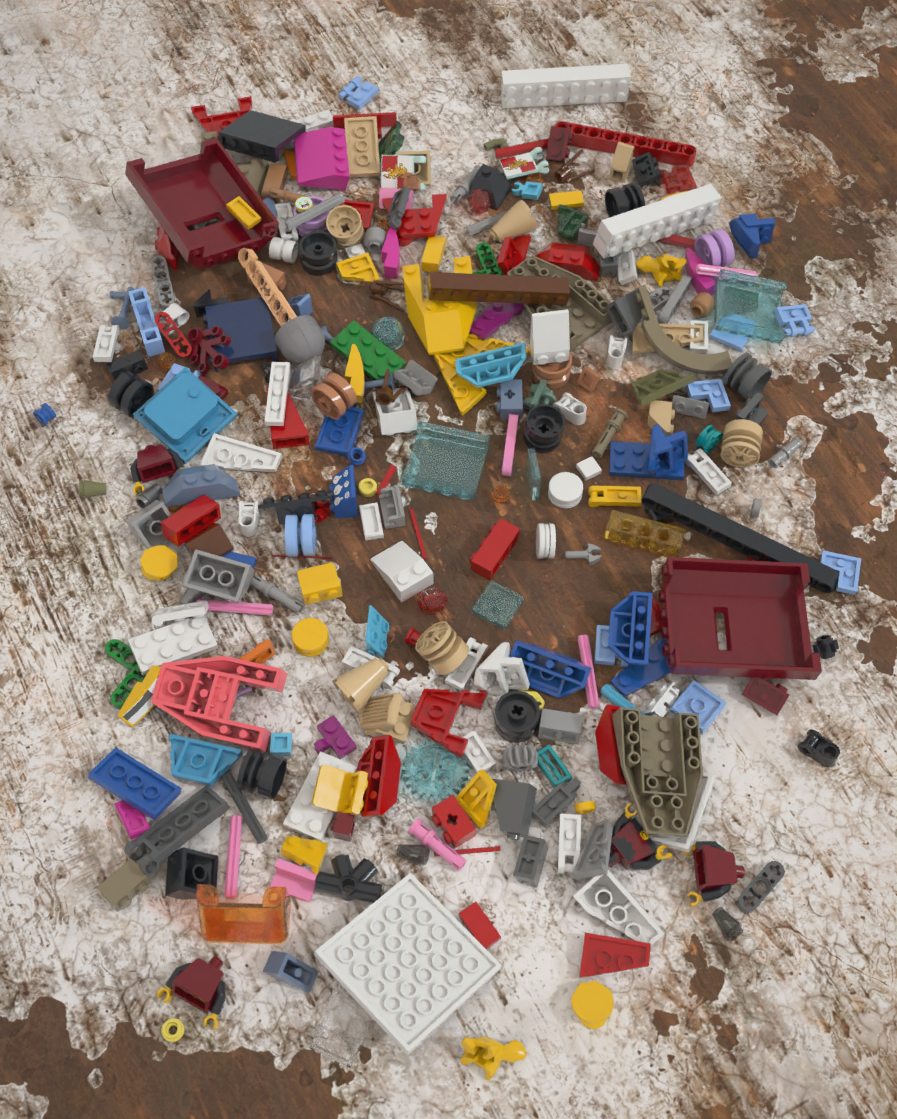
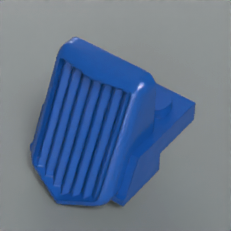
M756 213L739 215V218L731 220L729 226L732 235L748 256L752 259H757L760 244L771 243L775 220L774 218L757 219Z
M659 424L653 426L650 437L648 471L657 477L673 471V464L688 459L687 434L685 431L665 436Z

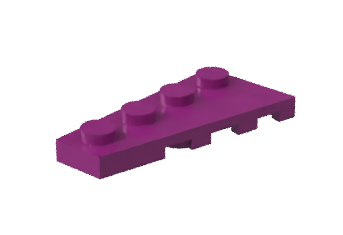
M489 303L472 324L469 334H474L478 336V339L484 341L498 331L501 325L509 323L512 317L520 315L522 310L525 309L524 304Z

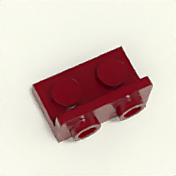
M551 126L546 160L565 163L566 158H569L570 148H568V142L572 141L573 132H570V127Z
M752 677L741 695L778 716L790 694L786 693L788 689L779 683L776 686L769 683L770 678Z

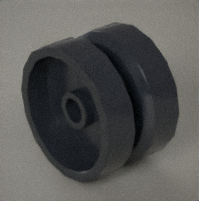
M313 231L302 237L299 243V250L304 270L313 275H325L336 268V262H338L337 244L334 237L324 231Z
M124 372L114 381L108 394L109 405L133 419V414L154 396L153 385L144 379H140V377L132 372Z
M517 690L507 692L501 696L496 703L494 718L498 734L503 739L513 743L525 742L532 738L538 729L540 715L538 702L532 695Z

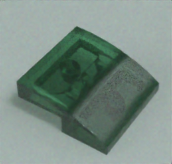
M398 121L379 141L380 164L382 162V155H395L403 145L405 137L400 134L402 124Z

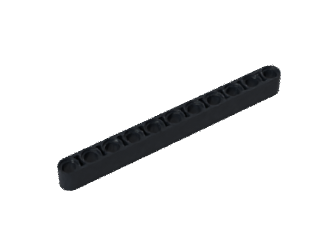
M650 483L641 498L644 506L757 561L808 563L810 577L808 585L824 593H831L839 577V573L835 569L663 486Z

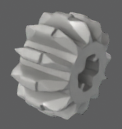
M522 744L506 748L503 755L505 769L512 772H525L537 767L538 752L536 747Z

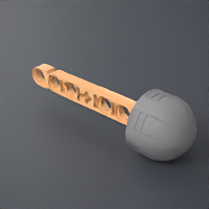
M242 248L238 254L239 262L246 269V273L281 326L275 336V343L288 361L294 364L308 365L315 362L322 355L325 345V337L321 328L312 316H296L262 263L257 260L258 257L252 249ZM248 252V259L245 260V254ZM254 265H256V271H255V272H253V266H254ZM262 277H264V283H263V285H261V278H262ZM278 302H280V308H279V310H277V303H278ZM286 314H288V316H289V319H288L287 322H285V316H286Z

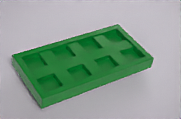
M354 320L330 341V346L347 360L349 359L352 344H356L363 363L364 373L373 381L384 379L386 369H389V375L391 372L394 375L395 370L403 369L406 366V361Z

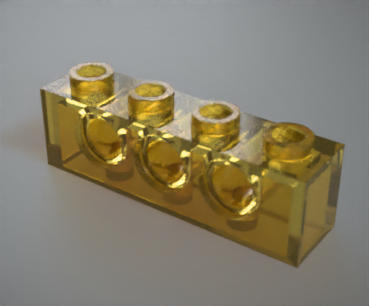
M611 510L604 538L612 542L625 543L631 547L644 548L650 552L663 553L669 557H678L686 529Z

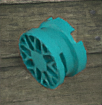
M709 425L701 432L695 445L697 447L701 446L703 451L709 454L720 443L723 433L716 431L714 426Z

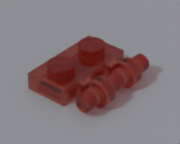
M688 164L672 167L670 173H667V170L661 171V180L666 185L665 190L669 195L675 194L676 191L684 192L698 188Z

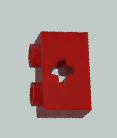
M454 795L432 807L431 819L436 827H441L444 832L442 833L444 840L448 845L452 844L454 849L476 836L475 826ZM451 820L453 823L456 822V825L449 823V821Z

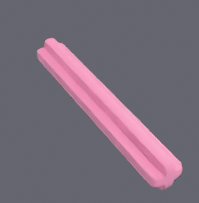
M697 264L695 268L696 274L746 281H756L758 277L756 271L704 264Z
M209 599L197 600V602L207 600L209 605L208 611L259 615L273 614L272 604L238 603Z
M579 635L578 645L581 663L592 668L585 686L588 708L597 709L599 707V699L589 636Z
M232 815L230 817L224 896L227 899H235L237 897L242 817L240 815Z

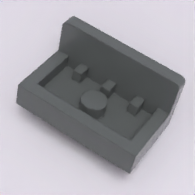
M757 392L753 397L750 396L745 403V407L743 409L740 408L735 414L736 420H750L759 425L769 413L768 410L760 406L764 395Z

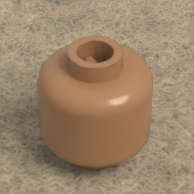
M707 292L699 293L690 302L691 313L699 318L707 317L716 307L715 299Z

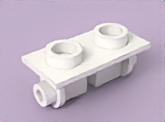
M675 682L663 683L656 692L658 694L645 705L646 709L643 712L645 715L650 713L651 716L663 717L669 709L664 703L671 707L679 697L680 691L676 687L672 688Z

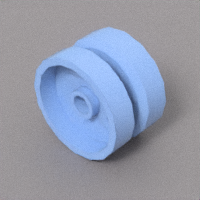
M304 514L301 518V526L297 515H286L285 546L287 556L297 557L300 553V545L304 556H315L317 534L314 515Z

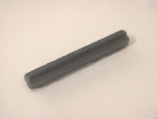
M226 771L221 776L226 788L257 843L265 842L268 839L265 831L242 790L237 788V782L231 771Z

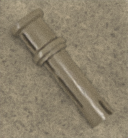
M619 408L613 409V415L610 420L606 421V428L591 451L594 457L602 458L615 433L621 430L623 421L628 418L624 410Z

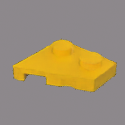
M368 252L336 262V267L342 280L368 283L380 280Z

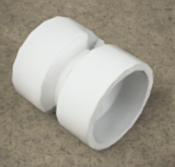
M273 237L269 247L270 259H283L284 262L295 263L299 244L297 241L287 240L285 242L282 238Z

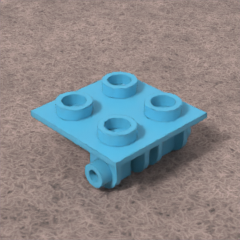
M369 605L365 642L367 643L366 652L372 656L378 653L384 658L385 650L387 649L386 639L389 632V623L372 605Z

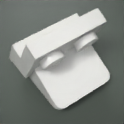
M509 642L501 643L476 669L473 683L479 689L493 695H504L509 689L528 690L530 685L522 658H510L512 650Z

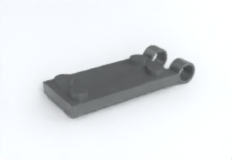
M206 785L138 838L128 842L124 852L133 861L140 859L139 868L146 875H152L157 872L160 862L169 857L218 817L222 816L230 807L223 798ZM138 847L136 852L131 854L132 850ZM145 848L151 851L150 854L143 856ZM152 861V864L146 868V865Z

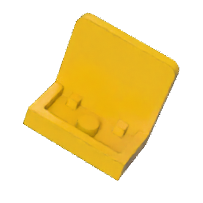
M334 563L310 567L297 572L305 605L343 597L340 579H338Z
M321 765L314 789L312 805L336 813L342 812L358 815L364 805L362 799L364 791L368 786V773L363 771L351 773L332 766Z

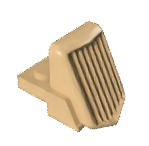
M400 693L384 694L369 698L358 712L360 727L364 729L363 734L372 737L391 735L393 741L404 744L407 740L415 704L403 701V695Z

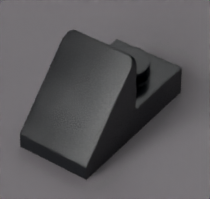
M210 289L207 290L194 303L196 317H203V314H206L205 306L229 303L228 297L212 299Z

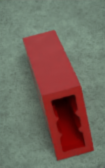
M266 386V389H267V397H268V389H269V386ZM287 393L284 426H270L273 449L310 445L308 431L289 393Z

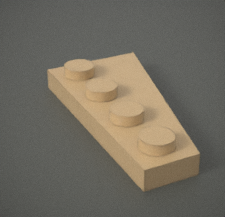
M638 323L636 329L632 332V355L655 352L643 333L642 323ZM659 324L664 333L680 347L690 346V342H694V344L703 342V325ZM690 328H694V338L690 335ZM700 332V337L696 338V333Z

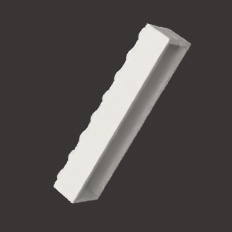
M628 64L502 71V109L627 102L630 84Z
M711 184L601 220L593 245L604 259L610 256L613 257L621 252H627L636 247H642L650 242H656L665 237L668 238L672 234L682 233L690 228L708 224L713 220L722 197Z

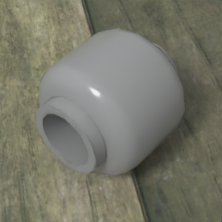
M380 227L368 228L364 240L365 247L371 252L381 251L387 237L386 232Z

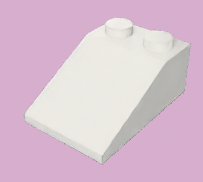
M568 309L532 314L529 349L533 365L569 360Z
M405 387L403 392L395 399V402H390L388 405L376 402V391L372 392L382 435L390 436L395 433H409L413 430H418L416 409L408 387ZM395 388V390L391 389L392 392H393V395H394L400 388Z
M403 541L398 542L370 559L401 603L434 584L432 570Z

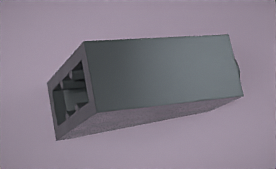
M637 289L605 307L621 337L633 332L642 318V306L635 297Z
M492 779L497 784L494 803L500 831L507 834L509 839L519 840L520 837L524 838V835L529 833L537 788L530 783Z

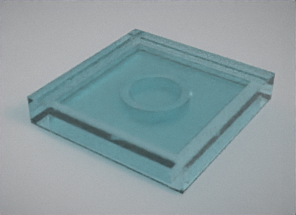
M533 448L527 450L526 472L532 500H539L541 476L536 451Z
M491 580L472 608V613L506 630L525 601V597Z

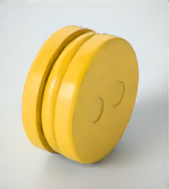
M305 618L297 622L292 629L293 646L299 654L314 657L326 650L329 644V635L326 625L321 620Z

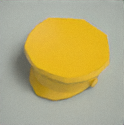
M165 545L151 547L145 550L141 557V571L144 577L150 580H158L159 582L165 580L178 568L177 554Z
M598 981L580 983L570 998L573 1012L577 1015L580 1022L587 1028L595 1030L605 1024L608 1017L611 1016L614 1007L612 992Z

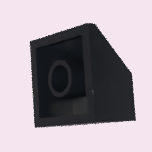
M184 847L174 851L167 861L165 896L183 900L216 898L218 856Z

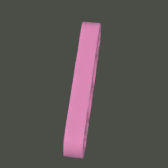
M509 414L502 476H511L519 417L517 414Z

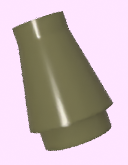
M88 480L79 482L80 497L88 498L107 494L106 483Z

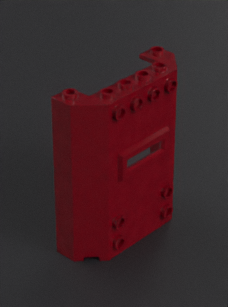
M217 138L202 141L200 154L151 168L145 169V162L142 158L126 162L125 175L186 262L200 270L238 258L239 251L242 248L252 249L256 253L277 234L278 220ZM238 196L261 217V222L249 230L226 209V204ZM218 218L220 221L219 223L189 231L187 228Z
M668 557L665 564H662L661 591L658 594V601L662 605L659 616L660 620H663V626L661 627V638H664L662 655L665 656L666 665L672 674L816 680L821 674L820 653H812L804 595V589L810 582L808 563ZM715 612L724 614L727 650H719Z

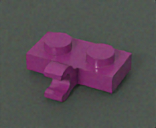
M334 715L317 725L318 731L324 737V739L314 743V749L318 755L320 751L325 752L331 747L337 757L342 759L357 749V745Z

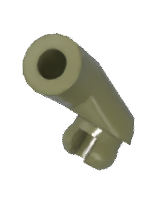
M505 138L490 140L484 143L483 146L488 151L497 146H500V148L508 147V143Z

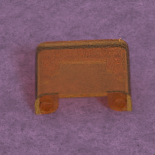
M197 884L196 899L200 930L207 942L281 944L288 938L291 899L286 887L274 886L268 888L264 892L262 904L218 903L219 893L214 886Z

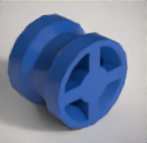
M43 403L39 410L33 412L34 417L44 426L48 424L50 419L56 417L54 410L46 403Z

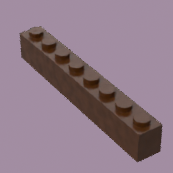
M429 272L427 283L429 300L567 305L570 296L568 278Z

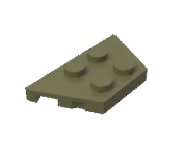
M657 370L632 382L631 388L639 404L644 406L694 382L695 374L681 377L679 372Z

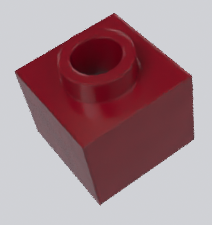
M338 812L337 818L332 820L330 829L333 831L335 839L351 842L356 823L355 815Z

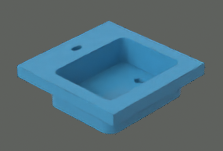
M185 367L133 414V417L168 449L177 452L181 461L187 464L211 441L214 433L219 434L237 417V413Z

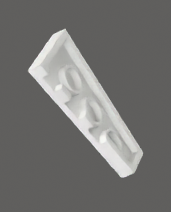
M214 433L200 466L215 464L225 470L276 472L283 456L282 453Z

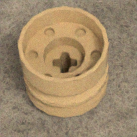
M347 205L337 206L330 211L327 216L326 225L328 233L336 240L337 248L345 250V248L360 244L364 237V230L359 212Z
M744 419L733 420L727 423L724 428L720 453L722 460L735 467H750L758 463L763 438L762 427L753 421Z
M446 621L435 623L419 637L415 646L416 651L425 661H428V664L438 675H445L455 670L463 663L469 653V646L460 636H456V632Z

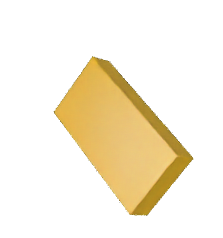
M582 191L549 194L551 210L584 207Z
M240 196L226 204V209L248 230L261 222V217Z

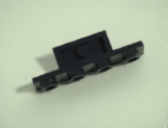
M320 490L313 495L305 492L298 494V497L284 495L274 500V497H268L258 504V509L276 507L279 525L285 524L286 515H297L299 522H301L304 514H313L314 519H317L314 501L328 500L334 494L333 492L327 493V490Z

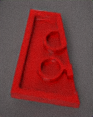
M585 932L579 978L648 967L651 943Z

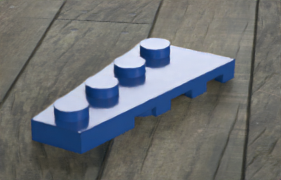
M660 638L649 647L648 666L630 664L611 680L610 684L623 697L671 673L666 665V658L662 655L664 638Z

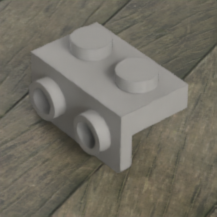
M409 360L405 369L395 370L393 375L401 385L409 387L411 392L418 396L431 394L437 382V377L413 360Z

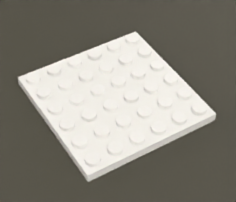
M411 873L331 937L314 953V956L406 1055L410 1054L502 967Z

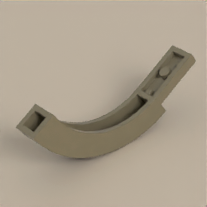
M646 285L638 287L635 297L637 302L641 303V315L643 320H646L642 323L641 328L650 345L662 358L680 369L693 373L719 374L727 372L732 365L728 351L716 354H700L688 351L675 344L664 333L658 323Z

